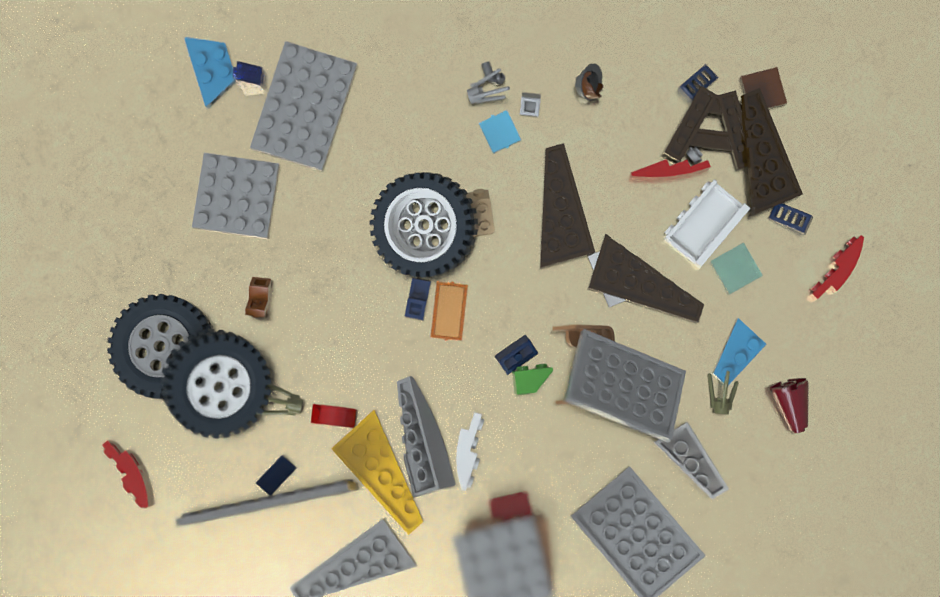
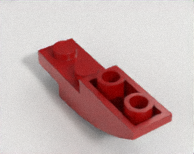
M862 235L857 238L853 236L846 243L848 247L844 251L840 249L833 256L835 260L831 264L836 269H830L824 275L826 279L822 283L818 281L811 288L813 292L809 296L814 301L819 299L828 289L833 293L837 292L849 278L862 251L864 241Z
M107 440L102 444L104 454L109 459L113 458L117 463L115 466L122 474L126 473L121 479L124 483L122 487L127 493H132L136 497L134 501L140 508L149 509L152 506L150 488L138 460L130 450L121 452L112 440Z

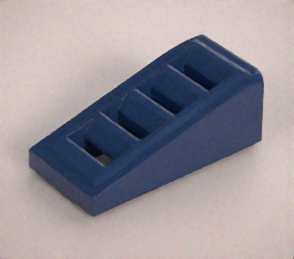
M705 64L680 85L678 90L691 103L698 91V88L692 83L693 80L699 86L707 89L719 77ZM704 70L712 78L711 80H708L702 73ZM698 76L706 82L705 85L697 78ZM688 85L695 91L694 94L687 88Z
M781 203L774 206L769 219L806 235L813 216ZM780 208H783L784 210L782 212V215L780 218H778L777 215L780 211ZM787 212H791L788 220L785 221ZM795 214L798 215L795 224H792L791 222ZM802 218H805L802 227H800L799 224Z

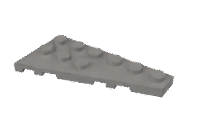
M382 519L288 589L294 597H322L417 567V565L385 520Z

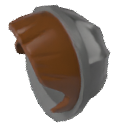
M596 63L589 64L575 78L574 86L578 95L588 101L602 97L599 93L604 87L602 84L603 75L600 66Z

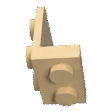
M476 189L473 192H469L466 197L472 199L471 207L476 208L477 212L474 214V219H478V224H475V229H478V232L474 236L493 233L495 229L488 190Z

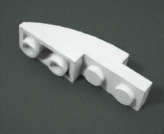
M474 412L469 431L461 428L457 445V472L461 488L466 491L467 487L471 488L474 480L471 473L473 469L477 470L480 461L476 453L470 452L471 448H476L478 438L475 437L477 429L481 430L484 419H481L482 414Z

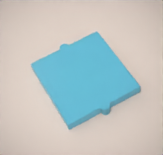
M507 110L497 115H491V118L479 123L492 153L504 148L508 149L510 145L521 141Z

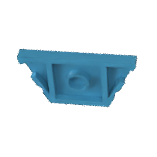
M185 37L184 40L205 107H209L218 96L225 92L228 86H231L237 80L227 46L223 42Z

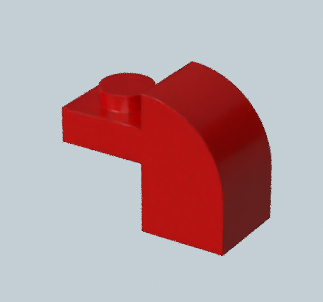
M313 404L311 423L354 428L356 409Z

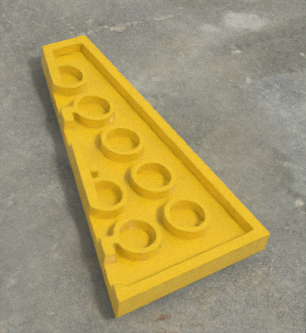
M373 410L331 449L405 532L410 535L423 523V520L377 414Z

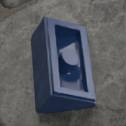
M523 335L494 357L505 373L509 375L518 366L523 365L539 353L530 339Z
M281 455L255 483L271 496L297 467L284 455Z

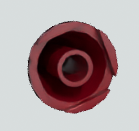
M793 378L788 379V382L783 384L781 381L772 384L770 392L788 429L794 433L804 432L805 428L808 427V379Z

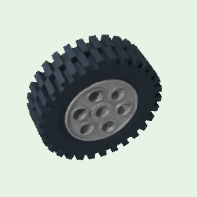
M152 294L147 295L148 298L141 297L137 299V303L131 302L128 305L130 308L127 310L123 309L120 312L122 314L120 318L116 317L114 322L117 324L115 328L111 327L109 331L112 332V337H108L107 343H110L111 346L107 348V353L111 354L109 362L114 366L112 369L114 374L119 376L118 379L121 383L126 384L125 387L144 397L165 399L161 392L163 388L161 378H164L162 369L163 367L167 368L168 365L165 361L167 357L171 359L173 356L171 351L174 348L176 350L180 348L179 345L175 344V337L182 335L183 342L186 343L189 341L187 339L188 336L193 335L197 337V332L203 331L206 334L208 333L207 330L213 328L208 323L207 317L202 314V311L188 301L173 295L158 294V296ZM167 322L169 329L167 332L162 333L160 326L162 323ZM145 329H149L151 333L148 339H143L142 332ZM163 341L165 349L159 352L156 348L157 344ZM145 348L147 355L141 359L138 352L140 349ZM159 360L162 366L160 370L155 371L153 363ZM197 377L195 384L199 385L200 381H203V377Z

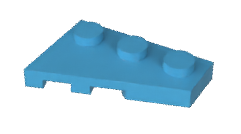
M739 318L735 322V326L713 372L723 384L726 371H730V385L766 346V343Z

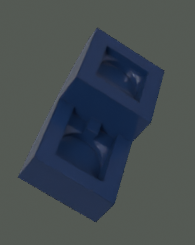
M412 278L405 317L424 319L431 286L430 280Z

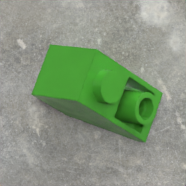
M537 364L536 368L528 369V366H518L517 370L512 371L514 394L536 393L553 372V367H547V364Z

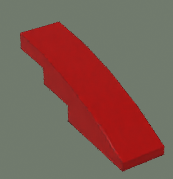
M667 159L633 171L629 176L631 179L638 180L675 179L707 171L711 166L708 160L693 166L689 165L688 160L669 166Z

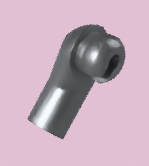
M489 61L481 64L485 76L494 72ZM501 72L487 81L500 85L505 81V75Z

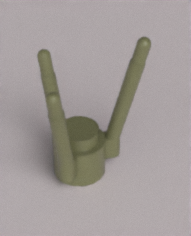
M726 371L722 398H717V401H715L711 373L708 374L711 397L710 408H714V413L729 415V410H732V403L739 382L735 381L730 398L727 399L730 371Z
M273 384L267 385L291 398H287V401L268 397L267 400L286 405L285 409L288 410L264 411L262 415L295 416V413L300 414L303 399H300L299 395L292 394Z

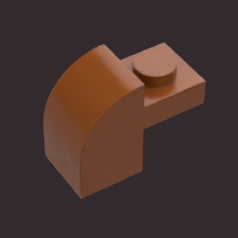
M252 277L249 285V300L245 308V315L259 318L265 317V314H268L271 279Z

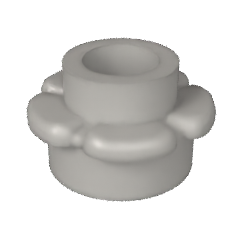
M690 146V149L686 152L695 164L702 161L701 157L703 154L697 147L692 148Z

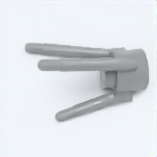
M500 68L478 82L471 84V88L467 89L471 104L505 99V95L485 96L507 91L510 89L509 86L484 92L483 87H478L501 72Z

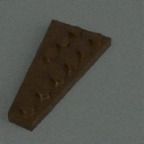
M760 88L741 96L752 215L803 195Z
M564 143L545 149L540 269L595 253Z
M605 234L588 289L699 323L704 307L702 302Z

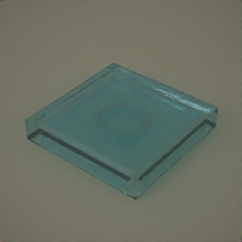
M744 242L710 261L729 295L763 276Z

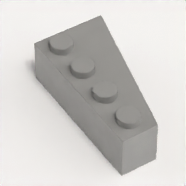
M688 421L674 429L670 442L661 439L654 441L711 499L729 490V487Z

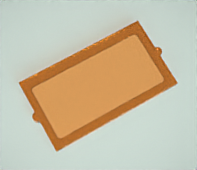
M453 281L450 283H436L430 338H439L445 341H462L468 285L456 284Z

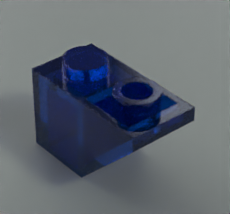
M237 61V66L233 67V78H235L240 88L263 90L265 73L263 67Z

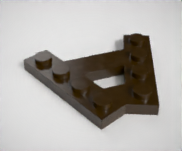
M700 86L663 153L681 162L689 146L726 150L732 152L736 169L747 167L743 114L736 90L717 95ZM708 113L721 114L726 132L700 129V126Z

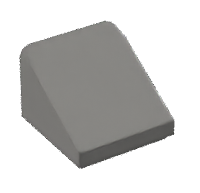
M523 92L520 115L539 117L541 94Z

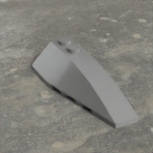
M412 376L397 381L399 406L402 407L400 423L404 425L402 443H405L406 454H403L413 497L456 486L440 430L424 395Z

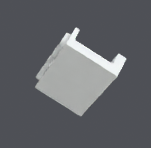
M715 179L712 183L708 181L701 189L703 191L700 197L696 195L689 203L691 208L687 212L685 210L681 212L677 217L679 222L675 226L671 224L665 231L667 236L664 240L698 268L707 261L750 209L745 203L742 205L717 184L718 181Z

